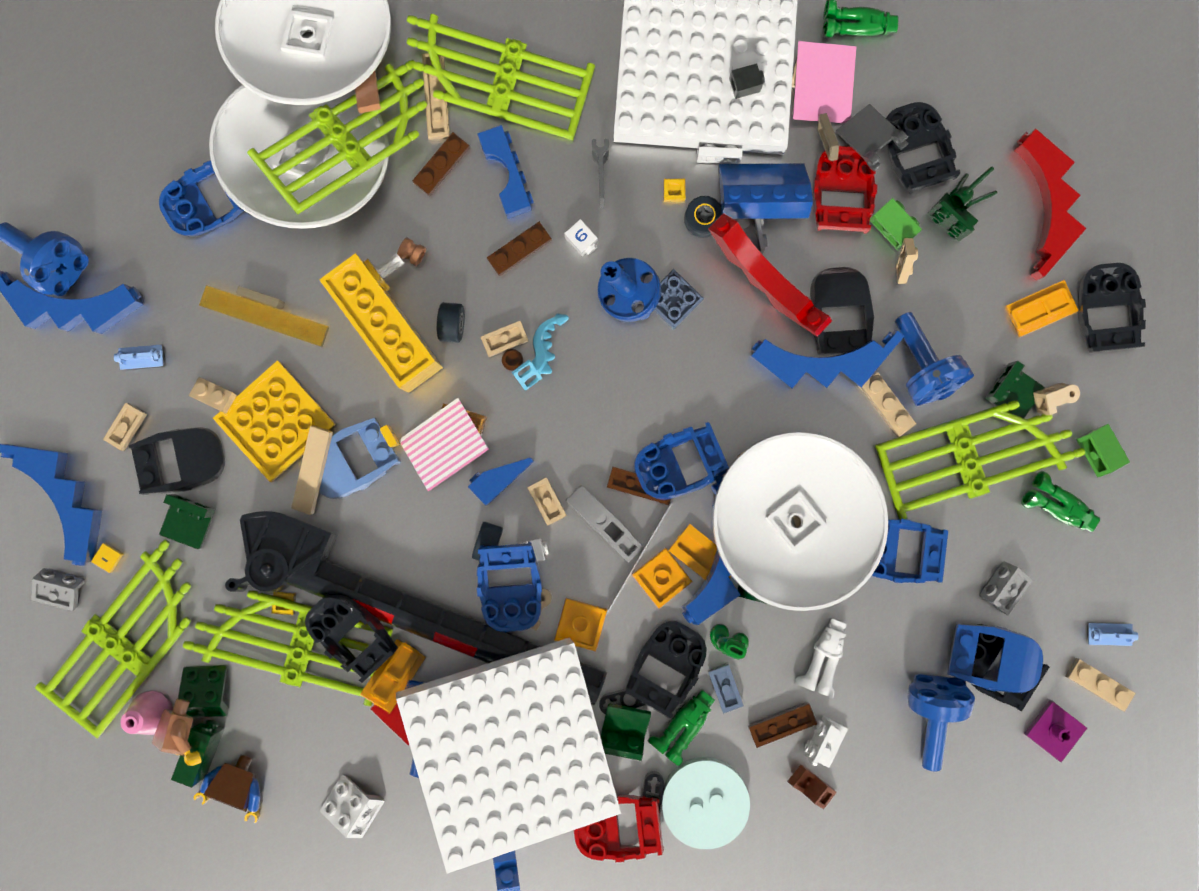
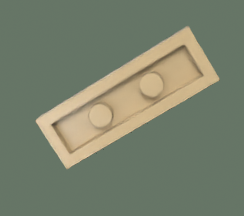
M878 372L872 375L862 386V391L897 437H900L916 425V422Z
M1078 658L1075 659L1065 676L1124 712L1136 694Z

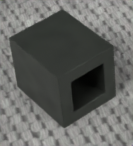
M757 63L731 70L729 77L735 99L759 93L765 83L764 73L762 70L759 71Z

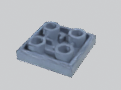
M673 269L661 281V297L654 311L674 330L704 298Z

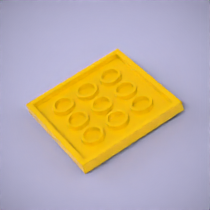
M278 360L234 399L227 414L220 411L213 417L215 422L269 482L275 481L304 455L310 426L314 425L330 431L337 425Z

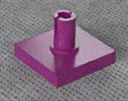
M1049 700L1024 734L1062 763L1087 730V727L1054 701Z

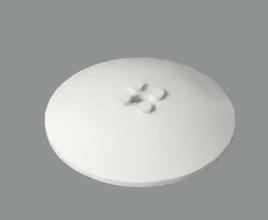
M220 0L215 19L216 41L221 56L230 72L252 92L263 98L283 104H318L331 101L351 92L375 71L388 47L391 34V15L387 0ZM308 31L313 33L310 38L302 37Z
M242 85L227 98L219 109L212 125L209 142L212 167L217 180L226 194L240 208L252 216L267 223L288 228L303 229L326 226L343 220L357 212L374 196L380 187L387 170L389 157L297 215L247 152L249 149L255 148L260 153L312 121L309 114L314 112V109L325 104L333 108L356 93L355 89L331 101L311 105H291L263 98ZM357 104L337 115L343 124L360 115ZM376 115L351 131L357 141L384 124L381 115ZM316 128L264 161L271 169H274L324 138L325 135L319 128ZM387 133L364 147L371 157L389 146ZM330 144L278 178L287 186L339 152ZM344 160L293 192L292 195L300 203L352 168Z
M801 432L786 433L755 444L739 456L730 466L720 483L715 497L713 533L719 555L725 567L737 583L748 593L778 608L796 611L818 610L847 599L857 592L872 576L885 549L888 534V513L881 486L868 465L855 452L845 445L822 435ZM794 515L801 519V525L798 528H794L791 525V518Z

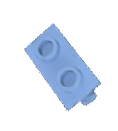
M162 345L118 348V353L114 354V360L119 362L120 370L163 366Z
M1088 623L1089 645L1132 646L1134 640H1138V633L1133 631V624Z

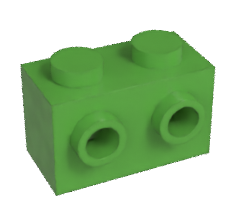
M893 198L870 218V222L897 251L901 249L904 238H914L922 230L918 220L913 216L910 217L906 213L904 205Z
M1109 424L1096 428L1076 439L1079 446L1085 450V456L1097 478L1112 473L1130 463Z

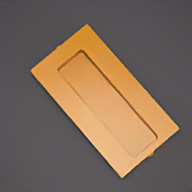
M1065 280L1005 306L1019 337L1079 311Z
M689 524L668 551L706 580L714 562L717 546Z
M398 639L394 642L398 649L374 672L360 694L388 713H391L397 703L396 692L405 690L407 681L413 679L426 658L418 650Z

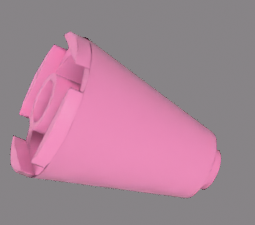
M143 692L134 698L122 716L121 727L129 734L154 735L164 709L173 710L172 703L161 692Z

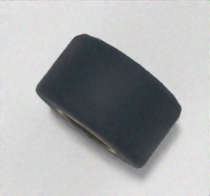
M710 196L694 198L688 204L684 215V223L687 229L698 237L711 236L709 228L722 215L721 204Z
M445 302L440 304L436 326L438 340L456 343L462 340L465 323V311L462 304Z
M488 522L482 523L473 549L472 559L479 561L480 554H478V549L481 545L498 546L503 527Z

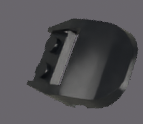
M923 102L910 103L892 110L886 119L896 129L903 131L908 136L906 139L908 145L901 150L891 140L886 144L892 168L909 194L950 179H957L960 175V169L956 170L954 160L957 156L950 139L952 136L949 129L946 130L941 123L942 118L937 110ZM937 143L942 158L908 169L903 168L898 158L899 154Z
M1108 263L1094 266L1083 276L1080 282L1079 324L1089 353L1145 347V342H1141V330L1146 329V320H1144L1146 302L1141 296L1140 288L1142 286L1137 272L1125 263ZM1128 305L1131 326L1092 330L1091 325H1089L1087 309Z
M849 267L829 268L819 272L814 277L810 288V297L814 306L821 311L822 308L864 306L866 329L824 332L823 330L818 336L814 335V338L818 339L820 348L817 350L818 355L847 353L871 341L874 312L865 276L858 270Z
M197 427L161 432L129 445V448L132 450L138 478L139 494L142 495L192 490L194 487L213 482L222 474L225 466L221 441L217 434L208 428ZM172 439L181 481L164 485L155 443Z
M330 595L324 597L306 615V629L316 643L320 642L326 649L324 653L330 659L334 657L342 664L340 667L345 671L349 672L352 669L361 677L358 680L361 683L398 649L380 620L362 605L347 596ZM361 620L365 625L368 624L375 632L374 636L376 639L361 654L355 657L340 640Z
M670 621L660 625L641 649L624 693L663 714L665 717L672 718L673 711L679 704L683 703L687 694L699 679L698 674L704 664L707 652L702 636L679 622ZM648 655L685 676L676 695L638 674Z
M979 633L972 670L973 677L984 678L1003 648L1004 638ZM1043 664L1037 685L1033 689L1022 693L1004 692V694H1001L998 691L986 690L976 685L973 686L981 693L1023 711L1050 667L1047 664Z

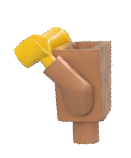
M176 699L173 710L164 709L152 744L161 752L185 755V763L194 766L201 763V757L198 751L190 753L191 746L187 741L193 718L186 714L190 702Z

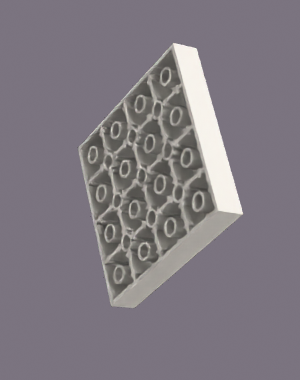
M624 0L613 142L699 148L705 144H713L718 148H724L726 145H735L737 148H743L742 152L784 155L788 147L798 0ZM757 63L759 71L762 70L765 77V83L761 91L735 99L729 80L731 70Z
M570 638L396 692V700L447 874L621 814L576 647Z

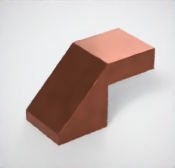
M800 765L787 781L792 787L802 792L822 809L828 805L837 793L803 765Z

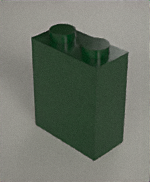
M204 720L191 728L187 740L191 746L190 753L198 751L201 763L194 766L187 765L184 761L185 755H180L171 780L191 788L203 780L205 775L208 774L225 728L219 726V723L214 720Z

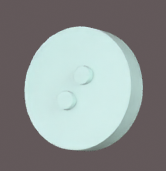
M697 757L683 762L668 776L663 789L662 811L668 828L681 842L697 849H715L730 843L741 833L749 817L750 799L741 776L733 767L716 758Z

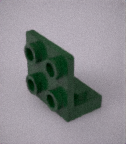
M945 193L928 214L935 224L941 225L947 230L948 236L960 241L975 230L974 226L978 220L964 207H955L951 202V195Z
M1015 361L1006 366L985 399L995 406L1018 401L1020 407L1009 410L1008 413L1025 418L1035 404L1033 393L1045 389V387L1022 371L1025 365Z
M166 494L163 503L170 506L159 535L195 549H201L216 509L176 494Z
M225 665L183 668L178 699L190 702L186 712L190 717L228 716L229 708L223 701L227 667Z
M609 703L600 736L604 753L642 761L644 740L651 718V711Z

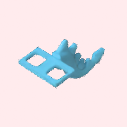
M556 314L555 317L546 320L538 327L533 337L535 358L532 361L530 359L512 371V374L525 391L542 379L541 374L552 373L548 362L555 359V355L548 351L552 347V343L545 340L550 339L552 335L547 331H554V324L561 326L569 319L567 315ZM526 366H530V369L528 371H526L520 376L518 375V372L520 370H522ZM533 375L537 376L536 379H534L529 384H524L525 381Z

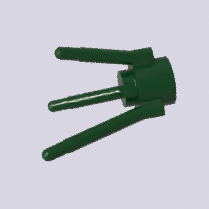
M990 167L970 186L963 187L969 176L968 173L964 174L955 189L950 192L952 204L957 208L964 207L967 210L971 205L996 195L997 191L995 190L973 199V189L994 170V167Z

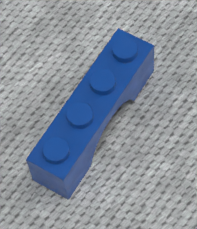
M502 125L477 133L486 160L498 161L509 171L508 184L499 194L507 219L532 211L530 204L534 202L530 191L525 192L523 184L527 182L523 171L518 172L516 164L519 163L516 151L511 152L509 144L512 143L509 132H504Z

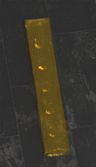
M207 285L199 304L201 307L323 347L329 327Z

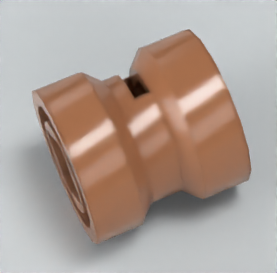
M406 237L402 241L397 254L401 259H409L410 263L417 267L426 253V247L421 244L416 245L413 240Z

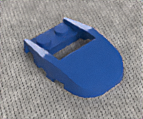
M211 160L203 163L198 168H190L185 171L184 176L177 181L173 180L162 190L159 198V207L168 225L176 233L185 236H198L232 222L244 211L227 195L234 208L216 219L197 183L215 174Z
M709 422L705 423V427L693 430V427H689L678 433L666 434L663 436V439L655 444H649L638 453L635 459V472L643 490L648 495L661 500L682 496L703 489L728 471L729 466ZM693 439L708 476L687 485L672 448Z
M888 519L885 549L872 576L891 580L895 583H925V581L943 583L948 530H940L927 524L906 519ZM900 529L924 532L919 575L895 572Z
M532 543L498 546L481 545L478 549L480 559L477 566V597H480L481 611L486 623L491 628L501 632L523 631L533 627L539 620L541 613L542 588L540 570ZM531 567L532 584L489 587L487 570Z
M956 623L947 675L991 691L1022 693L1033 689L1037 685L1042 672L1043 653L1035 640L1004 627ZM979 633L1004 638L997 681L972 676Z

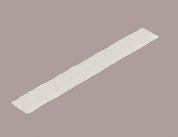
M673 503L670 504L669 508L667 509L666 513L664 514L662 520L660 521L659 525L657 526L656 530L654 531L652 537L650 538L649 542L647 543L646 547L644 548L642 554L640 555L639 559L637 560L636 564L634 565L632 571L630 572L629 576L627 577L626 581L624 582L622 588L620 589L619 593L617 594L615 600L613 601V603H612V605L610 606V608H609V610L607 611V613H609L610 609L612 608L613 604L615 603L617 597L619 596L620 592L622 591L623 587L625 586L627 580L629 579L630 575L632 574L634 568L636 567L637 563L639 562V560H640V558L642 557L644 551L646 550L647 546L649 545L650 541L652 540L654 534L656 533L657 529L659 528L660 524L662 523L664 517L666 516L667 512L669 511V509H670V507L672 506Z

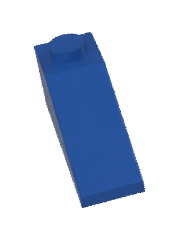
M527 458L484 471L482 474L477 472L469 480L471 484L468 488L485 506H488L534 460Z

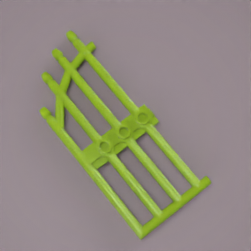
M430 14L429 20L408 15V23L428 29V42L408 37L407 44L411 47H418V49L428 51L432 63L431 66L428 64L424 65L421 62H414L413 68L417 71H424V73L436 76L448 92L443 93V91L434 90L433 97L574 140L594 73V64L587 63L586 69L526 51L527 44L516 39L506 38L505 44L448 27L439 24V17L435 14ZM436 32L502 52L499 64L436 45ZM438 55L495 72L493 85L442 69ZM525 59L583 77L580 89L519 71L522 60ZM517 79L576 97L574 110L515 92L514 87ZM450 81L489 92L487 105L461 97ZM510 101H518L570 117L568 130L508 112Z
M414 60L407 61L405 65L402 64L394 69L392 64H388L385 67L387 74L377 80L378 90L393 82L397 92L380 102L381 109L362 113L348 123L343 124L337 115L357 104L355 93L333 108L325 104L314 109V112L309 114L312 121L260 153L255 148L248 150L247 154L297 215L409 144L410 141L417 139L419 136L417 130L411 131L408 135L404 136L408 120L418 114L419 111L424 110L427 107V103L420 101L416 106L408 109L407 96L416 91V89L421 88L424 85V81L420 78L404 87L399 78L407 73L408 70L413 69ZM399 101L400 114L358 141L352 135V130ZM397 127L393 143L371 157L364 147ZM316 128H319L325 135L324 138L274 169H271L264 161ZM330 144L339 152L287 186L278 178ZM344 160L352 168L300 203L292 195L293 192Z
M1018 401L1001 404L875 445L899 520L908 519L907 511L967 493L969 499L990 492L989 485L1056 465L1058 470L1066 469L1065 461L1083 456L1085 450L1078 448L1060 454L1053 442L1072 436L1071 430H1062L1060 433L1056 432L1050 435L1045 434L1035 425L1053 419L1052 415L1041 414V416L1038 415L1024 419L1008 413L1009 410L1020 407ZM992 416L1013 423L975 436L971 435L968 426L970 423ZM1023 429L1028 430L1037 438L981 457L978 456L975 447L976 444ZM945 431L947 432L950 444L891 463L889 462L886 450ZM1044 445L1052 456L986 478L981 466ZM950 452L954 453L956 465L899 483L895 481L892 472L894 470ZM960 472L964 485L903 504L899 491Z
M166 539L158 545L159 547L151 555L147 551L142 553L140 558L145 562L101 617L94 614L81 630L86 635L48 684L45 685L43 682H39L35 687L37 691L97 739L191 622V619L186 616L177 625V605L185 596V593L190 590L191 584L185 582L180 587V590L174 594L170 579L176 573V570L180 568L183 561L179 558L175 559L165 572L157 563L163 552L170 545V542ZM151 569L159 580L117 631L108 624L109 620ZM163 589L167 601L166 606L138 641L133 644L124 636ZM168 617V638L153 657L150 658L142 651V648ZM94 641L103 650L62 699L53 690ZM111 655L120 663L82 711H77L70 705L107 657ZM127 668L137 677L96 726L87 717Z
M249 590L247 597L254 600L258 599L259 602L243 609L216 604L215 611L231 616L221 626L197 622L195 628L214 634L208 646L199 643L195 644L191 641H184L183 648L202 653L201 661L209 663L213 656L281 675L279 682L287 685L301 687L302 682L305 681L361 696L360 694L364 689L306 673L309 660L341 668L340 666L342 665L334 657L330 659L326 655L312 652L314 640L306 629L305 618L313 606L262 592L258 593V591ZM276 605L298 611L299 615L296 624L259 615L256 612ZM241 619L292 632L293 636L290 645L231 630V628ZM361 620L354 626L374 632L368 624L365 625ZM384 626L391 637L393 628ZM222 637H227L286 653L287 657L284 666L217 649L216 647ZM344 637L340 640L347 648L362 652L369 646V644ZM365 698L363 705L372 706V702Z

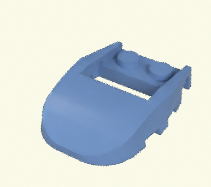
M376 418L344 428L332 435L319 490L322 495L331 499H340L351 495V493L364 490L377 479L387 473L386 471L393 465L401 463L394 449L388 446ZM358 431L378 469L358 480L336 443Z

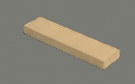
M429 53L422 54V63L432 66ZM438 55L441 67L445 70L444 56ZM423 71L425 102L427 103L428 139H447L450 136L448 102L433 97L434 90H440L443 93H447V91L436 76L424 73Z
M314 425L310 426L291 509L309 515L314 514L332 439V431Z

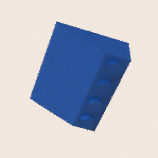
M804 163L719 164L722 214L724 213L732 219L809 218L813 197L811 182Z

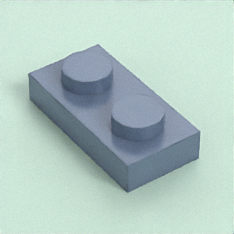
M729 664L709 670L708 673L723 714L743 707L744 705Z

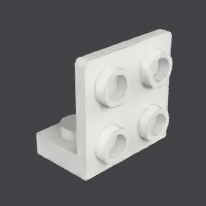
M705 144L703 147L697 148V163L740 164L743 148H737L735 145H726L724 148H718L713 144Z
M823 716L821 720L817 721V725L814 726L813 731L815 734L812 740L809 739L807 741L804 755L811 764L817 766L820 763L830 768L848 728Z
M341 775L320 812L346 838H363L385 800L377 795L365 794L349 777Z

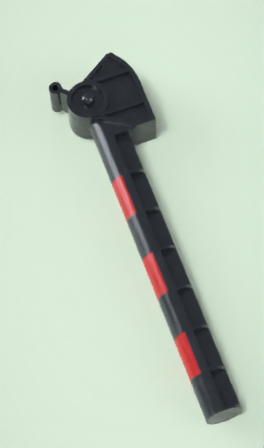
M272 511L248 513L240 518L247 560L245 577L228 579L225 583V588L230 592H243L247 589L248 585L259 591L279 592L291 585L322 598L330 595L347 596L362 605L382 622L485 663H491L542 647L507 632L497 631L488 624L481 623L326 561L338 536L336 534L285 514ZM580 662L591 705H595L605 682L607 672Z

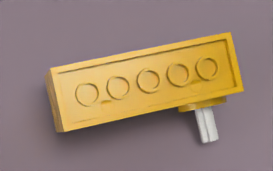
M355 253L319 280L398 388L410 393L440 371L443 366L387 292L391 288L384 278L405 263L396 253L376 268L369 259L363 261Z

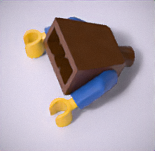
M240 755L235 766L225 763L223 766L216 767L205 775L200 791L193 797L194 800L198 799L201 795L203 797L202 805L209 799H213L244 812L248 808L244 820L248 821L249 816L253 815L255 817L254 823H256L260 817L259 805L261 795L259 781L253 773L247 771L253 759Z

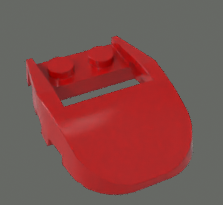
M839 146L838 160L830 161L826 151L819 158L813 196L818 231L828 229L858 231L867 234L871 229L872 225H869L870 217L874 213L875 196L877 194V184H875L874 177L876 171H873L852 147ZM822 191L864 193L863 208L821 205Z
M629 794L616 796L618 804H635L639 846L621 847L617 815L574 830L577 848L584 856L593 860L603 861L604 859L615 860L616 863L635 858L636 860L644 859L647 854L658 853V856H660L664 852L658 806L659 799Z

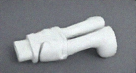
M830 618L828 627H824L826 631H823L814 645L815 651L806 675L798 676L794 684L831 698L834 697L833 677L839 658H842L843 655L842 650L844 638L846 637L844 631L847 624ZM826 656L828 657L826 667L820 682L817 684L819 672Z

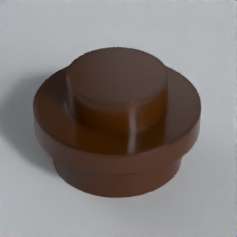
M507 350L502 356V364L507 370L514 371L523 364V356L518 350Z

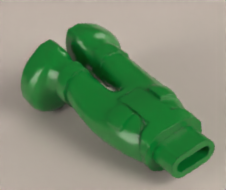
M826 0L823 20H825L823 24L824 38H831L836 33L839 35L858 36L887 35L888 32L897 33L898 15H890V12L870 7L839 8L837 7L836 0ZM845 20H851V21H857V23L843 22V21H845Z
M1044 471L1037 473L1032 481V486L1048 493L1049 496L1060 501L1062 506L1035 489L1027 491L1021 500V504L1024 507L1033 508L1041 506V509L1049 512L1056 519L1070 526L1078 527L1081 530L1086 529L1093 532L1100 522V517L1094 514V510L1089 509L1081 499L1072 493L1061 489L1056 484L1054 485L1050 475Z
M716 624L710 631L711 643L717 650L738 660L746 656L749 640L744 633L738 632L729 637V630L724 624Z
M703 690L696 697L693 696V700H689L679 709L667 729L663 731L664 735L660 737L650 736L647 740L677 766H680L683 762V749L686 750L690 742L699 733L707 719L708 713L711 712L710 707L715 701ZM683 727H685L680 737L675 741L673 747L668 749L670 743L675 739L676 735L680 732V730Z

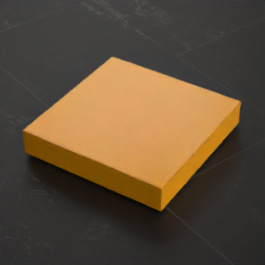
M666 547L632 574L658 608L662 607L693 582Z
M565 598L554 640L561 641L570 638L575 646L596 652L607 609Z

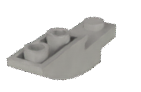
M582 485L565 500L626 562L629 563L643 548L631 533Z

